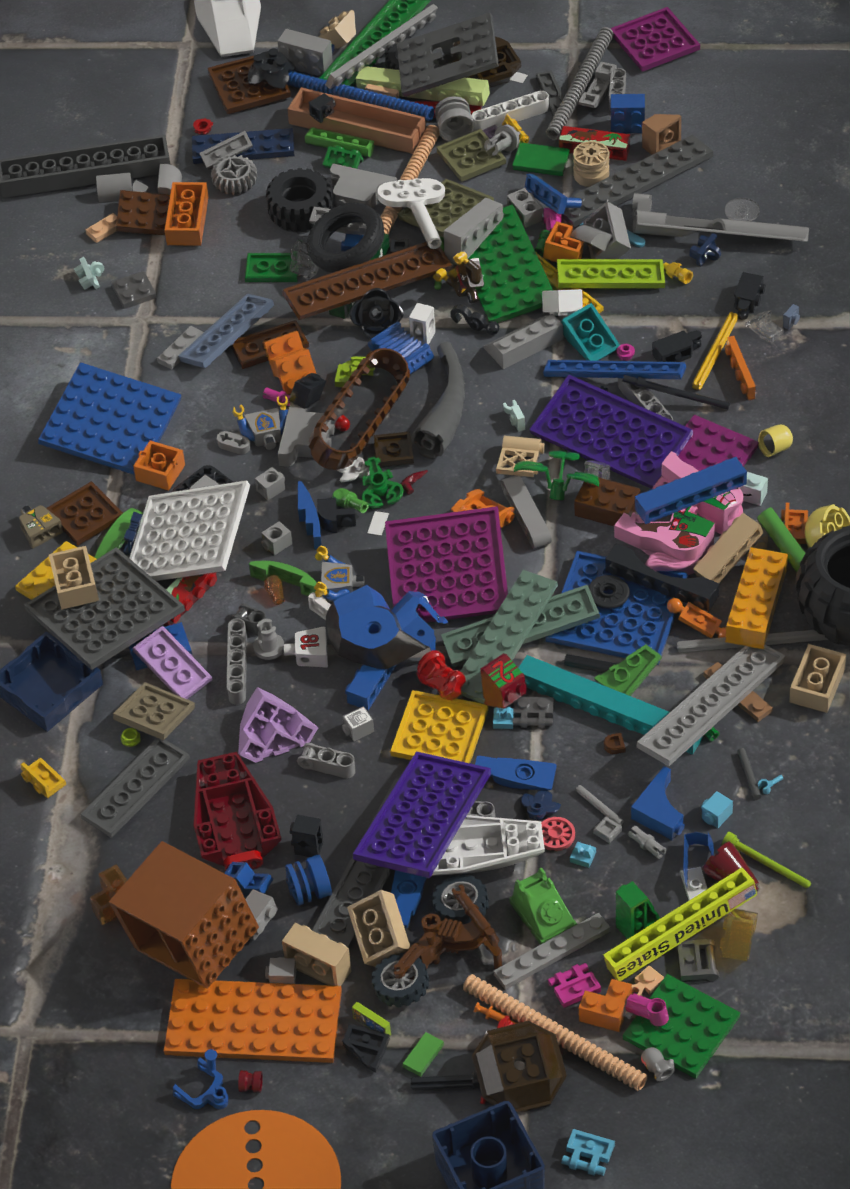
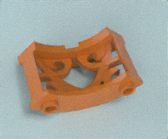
M480 489L468 492L466 499H460L451 508V511L459 512L498 506L501 528L513 521L516 509L514 507L507 508L485 497V492Z

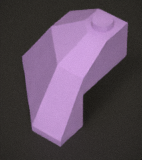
M257 687L246 705L240 723L238 754L256 763L262 761L265 757L289 752V749L298 746L303 747L305 743H310L318 727L286 702Z

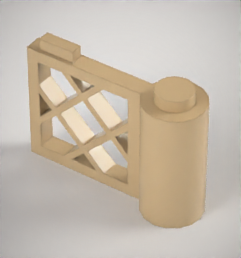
M504 436L496 474L533 477L534 474L537 475L538 471L519 470L514 472L516 465L514 462L518 460L537 462L540 454H544L545 443H542L541 439ZM505 455H513V457L507 458ZM525 457H533L529 460L525 459ZM506 465L511 466L510 468H503Z

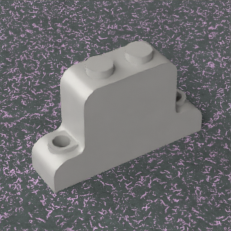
M332 164L330 168L331 183L335 186L333 197L336 207L346 203H362L374 209L378 202L377 190L379 186L383 183L397 181V177Z
M290 402L278 451L279 466H292L297 457L313 458L311 449L308 447L309 438L324 413L307 412V408L304 409ZM330 420L327 424L328 431L326 433L321 432L325 443L331 447L330 436L334 435L335 425L331 424Z

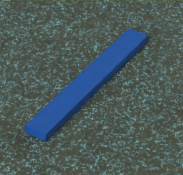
M548 360L543 374L544 377H567L571 375L573 377L623 378V375L646 379H682L686 364L685 362Z

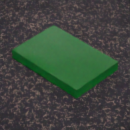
M520 142L513 162V170L563 176L570 155V149Z
M248 253L245 282H298L300 253Z

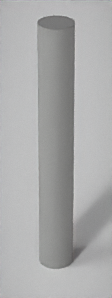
M579 785L575 791L606 817L619 825L624 823L622 818L583 786Z

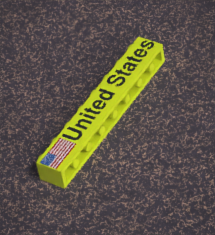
M743 868L738 869L603 954L607 969L616 980H624L755 897L757 891L754 880Z

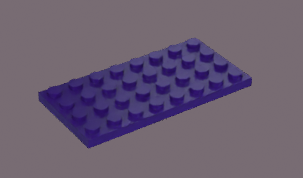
M568 375L530 428V433L569 452L578 453L580 457L652 489L662 476V462L671 451L676 453L677 456L680 454L693 435V430Z
M416 751L355 849L353 860L430 878L489 779L491 768Z

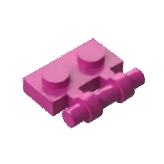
M586 963L582 965L576 964L570 970L563 973L560 971L555 973L554 977L547 979L550 987L558 984V986L554 987V993L563 1008L581 1001L585 990L593 993L601 992V986L592 971L584 974V972L589 971Z

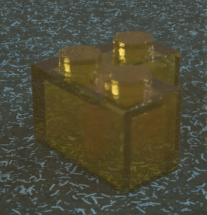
M734 909L730 914H727L723 923V930H726L725 938H721L720 950H723L722 957L742 961L749 959L758 913Z

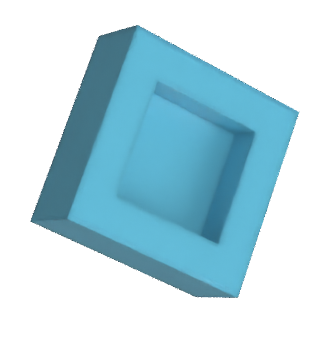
M494 708L493 729H513V708Z
M577 842L570 856V862L589 868L596 854V847Z

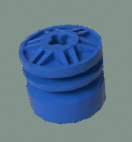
M320 855L306 858L305 869H303L299 861L295 862L296 871L291 863L285 865L287 886L298 906L304 904L302 895H304L307 903L311 902V892L313 891L318 899L332 895L329 877Z

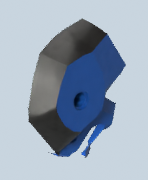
M368 585L333 601L325 617L328 636L337 654L355 663L377 669H389L429 647L431 651L436 650L434 630L417 614L416 608L418 604L423 605L438 623L445 624L448 621L444 616L440 617L429 604L427 596L421 592L408 591L390 610L384 597Z

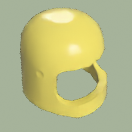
M782 424L775 425L760 432L758 445L766 457H771L789 449L793 442V436L787 426ZM767 434L771 436L775 449L773 453L769 452L763 441Z

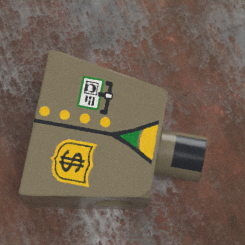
M39 505L34 509L30 506H24L21 509L22 515L19 517L21 529L32 549L63 533L61 520L44 506Z

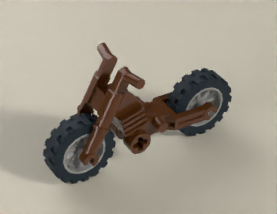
M461 874L458 877L454 875L448 880H443L442 884L435 888L436 892H433L432 901L436 914H427L422 918L423 937L417 943H414L406 953H400V955L393 954L388 959H382V963L377 964L375 971L372 972L373 988L376 996L382 1003L385 1002L388 1006L395 1005V1007H401V1005L410 1006L412 1002H418L421 996L424 997L426 989L429 988L428 965L431 962L439 964V955L444 951L456 952L458 954L459 951L473 950L483 944L493 955L494 969L502 966V951L498 946L499 938L484 918L486 909L489 908V898L484 884L482 885L480 879L476 880L474 876L469 875L467 877L465 874Z

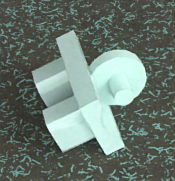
M85 257L80 258L81 264L75 267L74 270L77 276L81 278L79 279L81 286L85 290L91 286H94L95 289L100 288L96 276L100 277L104 271L103 264L94 261L89 265Z

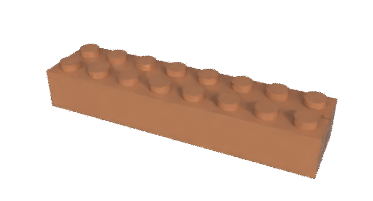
M302 87L288 107V118L291 125L308 129L313 127L373 140L374 145L411 154L414 153L426 130V121L423 116L327 93L325 94L335 100L336 106L334 107V113L324 118L322 123H319L310 116L309 102L323 93Z

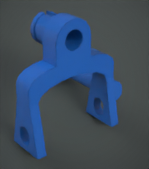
M209 1049L204 1055L207 1062L201 1057L197 1060L198 1069L215 1078L209 1089L201 1096L191 1098L176 1084L173 1086V1096L189 1104L194 1109H201L207 1103L216 1109H224L228 1105V1095L226 1089L222 1087L223 1076L216 1071L217 1052Z

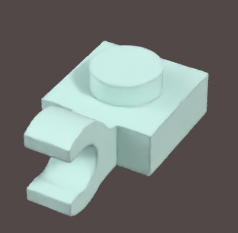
M512 400L513 406L511 407L503 403V410L505 413L510 414L512 426L515 425L518 432L525 430V417L517 402Z

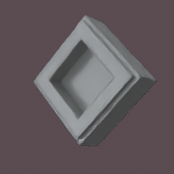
M605 817L593 829V834L610 844L622 831V826Z

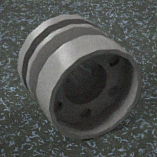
M456 96L447 97L436 105L435 117L439 133L444 140L450 142L473 132L474 122L469 104L465 99Z

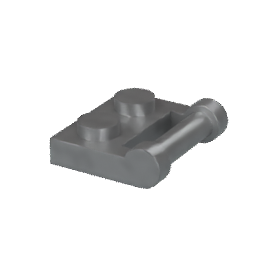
M686 940L677 945L681 981L700 979L715 981L719 978V972L715 965L714 940ZM700 949L705 950L707 969L701 968Z

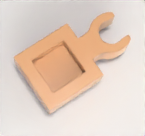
M649 965L635 977L636 984L632 985V992H638L637 995L642 996L646 991L650 995L657 989L664 977Z

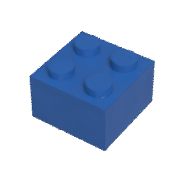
M611 94V132L642 133V122L645 121V94Z

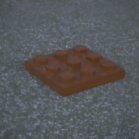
M120 190L116 231L165 235L170 195Z
M92 481L46 508L61 520L62 530L77 545L112 526L123 514Z

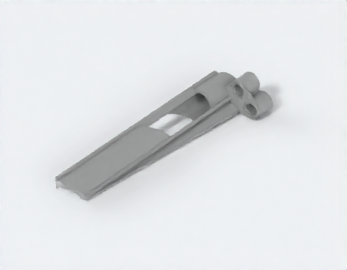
M634 193L633 233L683 237L697 231L808 241V227L720 218L705 220L667 216V213L651 212L652 195Z

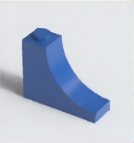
M663 766L631 806V819L673 840L677 834L680 835L685 824H683V814L678 812L666 797L665 791L671 781V769Z

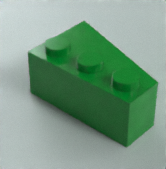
M633 881L618 888L616 891V928L626 939L661 919L648 897Z

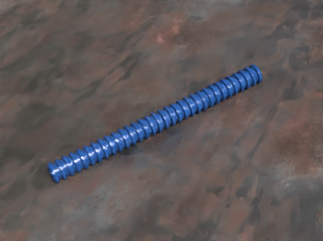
M288 71V86L302 87L423 116L426 121H431L434 117V108L432 106L404 99L401 100L400 98L372 91L369 92L368 90L345 84L335 85L329 89L325 85L327 80Z

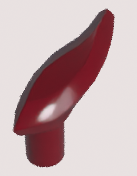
M428 470L413 473L400 483L408 495L414 492L411 484L424 476Z

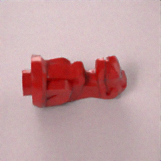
M432 650L426 653L418 663L417 677L420 682L428 687L437 689L443 699L454 700L460 696L461 688L466 682V678L462 672L447 667L445 656L440 651Z

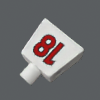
M319 627L296 632L295 643L284 644V656L296 655L298 666L328 667L326 628Z

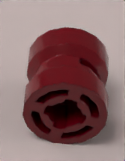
M240 1070L238 1080L239 1092L252 1090L254 1093H261L263 1084L262 1071H255L251 1074L247 1070Z

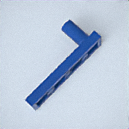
M527 174L524 188L529 193H532L534 198L556 213L564 214L565 208L581 207L582 201L580 198H567L534 174Z

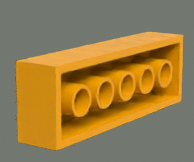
M750 547L726 625V643L764 649L786 575L788 554Z

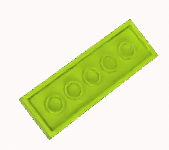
M557 259L558 288H665L663 259Z

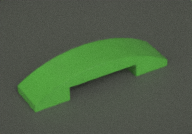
M134 508L125 511L106 533L94 558L98 559L116 547L120 549L125 542L124 536L129 528L133 512L139 514L144 512Z
M251 561L249 563L251 577L268 582L270 577L299 586L301 594L306 596L316 591L314 586L317 582L307 573L296 567L275 561Z

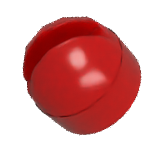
M342 415L335 421L334 425L340 431H347L350 428V421Z

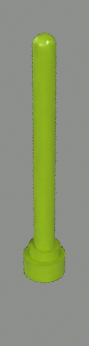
M731 832L725 835L721 845L730 841L738 851L805 888L811 886L809 880L739 842L740 840L737 838V835Z

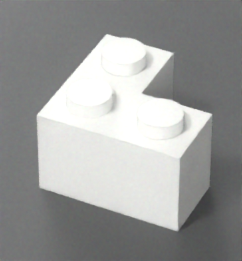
M582 289L542 291L543 312H550L554 316L571 315L583 308Z

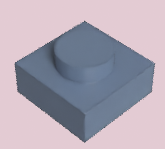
M793 304L783 315V328L789 330L798 323L800 319L799 306Z

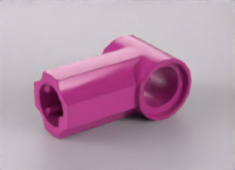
M543 208L544 224H546V230L551 232L556 221L562 222L561 214L556 213L550 208Z
M630 994L625 1006L627 1012L649 1019L654 1026H663L668 1022L669 1015L664 1000L660 998L651 1000L637 994Z

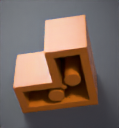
M556 221L545 242L543 258L553 262H557V259H581L584 241L571 238L573 226Z
M611 979L605 996L585 990L579 1005V1022L620 1032L627 1013L625 1009L627 999L632 994V984Z

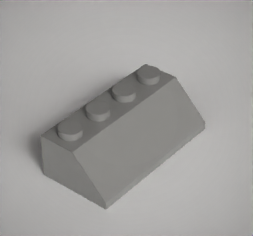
M553 314L545 315L484 345V349L502 369H505L563 340V324Z

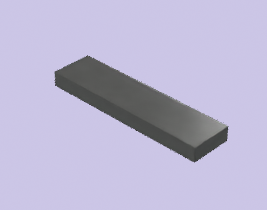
M552 70L536 73V80L541 91H545L549 95V109L554 117L564 97Z

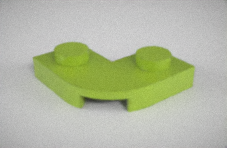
M351 357L350 361L339 364L335 377V387H343L362 359L366 357ZM370 368L367 375L373 376L375 368Z

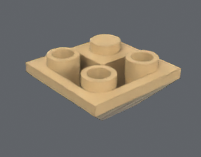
M343 11L338 17H333L328 22L330 25L325 26L320 31L321 35L319 37L331 40V46L335 48H340L347 44L356 34L354 11Z

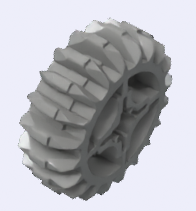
M236 155L233 157L228 156L226 159L221 158V161H216V165H213L211 170L213 185L220 192L225 191L226 194L233 193L234 195L237 192L241 194V191L247 192L248 188L251 189L252 185L256 184L257 169L255 164L248 157L243 158L242 155L236 157Z

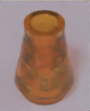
M276 575L266 578L264 588L274 604L284 603L282 580Z

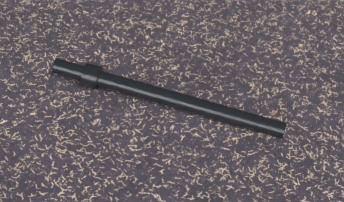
M623 375L622 382L636 385L637 388L643 389L644 387L727 410L730 406L729 402L646 381V378Z

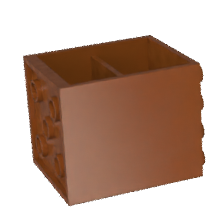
M163 841L159 843L109 901L136 950L206 989L216 981L219 974L230 964L235 955L243 949L246 942L259 928L234 878Z

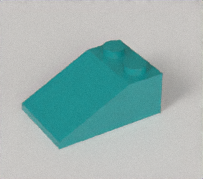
M592 303L561 321L564 337L586 360L599 361L616 351L620 346Z

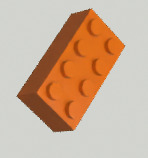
M172 182L165 224L167 245L201 246L209 198L207 182Z

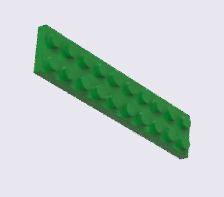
M389 0L323 73L320 79L328 80L332 72L419 14L431 0ZM376 57L371 64H366L365 66L372 67L380 57ZM354 72L349 79H344L341 84L354 87L357 84L356 77L359 72Z

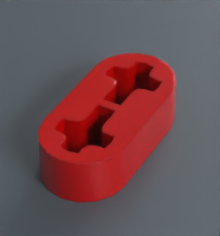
M252 850L228 856L224 859L223 863L225 871L232 862H247L250 868L254 870L262 866L263 859L259 851Z

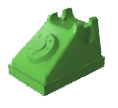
M539 868L537 873L522 881L518 879L515 881L513 895L509 898V902L540 945L577 925L552 880L546 877V872L543 868Z

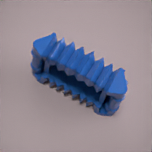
M398 321L368 342V346L372 351L387 348L400 353L408 363L410 374L434 359L430 346L427 343L422 345L421 341L418 342V339L414 340V337L410 338V333L407 334V331H404V327L401 328V323Z

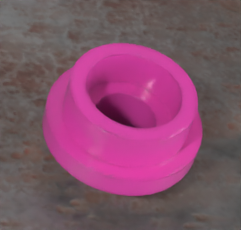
M622 344L617 348V355L621 360H630L635 354V349L630 344Z

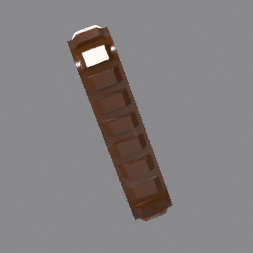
M387 348L377 349L368 353L334 398L332 404L329 405L309 438L308 447L311 449V455L320 466L329 470H339L352 465L354 460H357L363 448L366 447L371 437L402 395L409 381L410 370L408 369V363L400 353ZM370 368H382L390 372L396 379L397 385L391 387L390 390L393 392L391 396H385L382 400L385 403L382 409L377 408L374 413L377 415L375 419L367 421L368 429L366 432L360 431L358 434L359 442L357 444L352 443L350 450L347 451L336 450L326 444L321 432L326 433L328 431L327 424L330 420L335 421L337 409L345 407L343 401L346 397H352L354 394L352 388L362 383L360 380L362 374L367 375Z

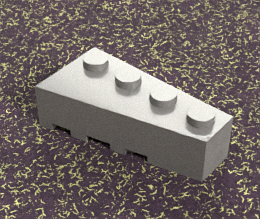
M484 198L444 230V253L450 262L457 264L453 260L457 253L465 252L467 259L474 253L503 219V204Z

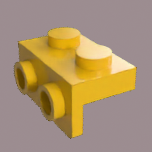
M41 757L29 766L24 762L20 764L22 778L27 783H32L34 789L47 798L66 785L65 779Z

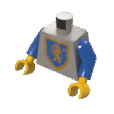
M279 396L277 397V403L281 410L273 408L246 414L244 415L245 418H243L244 407L242 405L239 406L241 413H237L234 407L232 413L235 417H238L237 422L241 434L250 441H254L258 447L265 445L268 450L274 449L276 443L281 441V435L283 434L288 409H286L288 404L287 396H285V403H280Z
M324 546L317 548L315 558L318 561L324 559V562H322L321 582H317L314 586L316 597L322 596L327 602H333L353 592V587L364 586V575H353L352 565L345 564L330 554L327 555L328 550Z

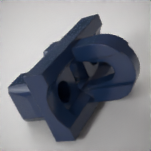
M712 233L710 237L701 235L698 240V246L701 248L694 245L691 247L690 257L697 259L696 265L701 267L708 258L716 261L721 257V250L715 243L716 234Z

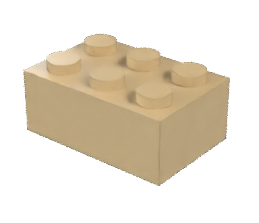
M86 546L49 554L61 610L99 601Z
M808 644L790 687L789 702L828 713L845 670L846 654Z
M380 890L347 907L364 964L375 967L377 964L382 963V959H388L390 955H400V953H406L409 950L410 944L393 893Z
M297 923L292 926L282 940L284 958L295 959L297 970L330 986H341L351 973L349 948L343 943L330 940L326 935L318 934L309 927L301 926Z

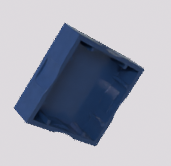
M47 631L30 644L20 656L0 669V698L47 732L103 685L100 669L96 667L91 670Z

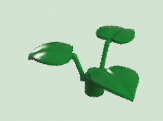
M549 452L550 457L561 459L559 478L553 479L552 483L548 467L543 466L542 463L520 461L514 467V472L519 470L545 471L548 489H550L549 498L553 500H564L565 491H567L571 479L585 481L599 487L598 476L582 472L567 474V480L564 484L562 475L565 459L578 460L580 458V455L574 452Z

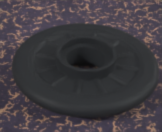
M614 575L597 577L588 586L596 606L605 609L621 606L627 601L630 593L627 583ZM610 589L613 593L605 594L603 591Z

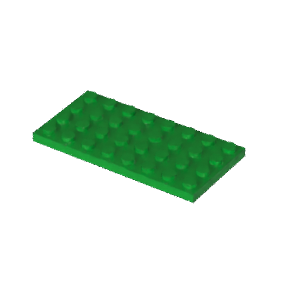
M513 204L503 207L504 215L501 222L468 258H479L484 287L477 294L489 322L496 321L500 323L543 308L542 291L553 290Z

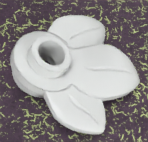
M358 457L352 465L337 470L343 473L340 482L355 480L357 477L363 478V476H368L370 467L365 466L363 458Z

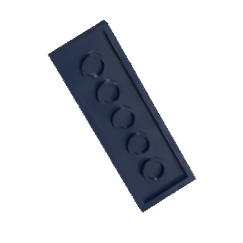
M293 128L246 132L253 147L236 155V157L240 155L243 158L248 157L249 160L295 156ZM241 132L192 136L193 164L204 163L199 154L200 152Z

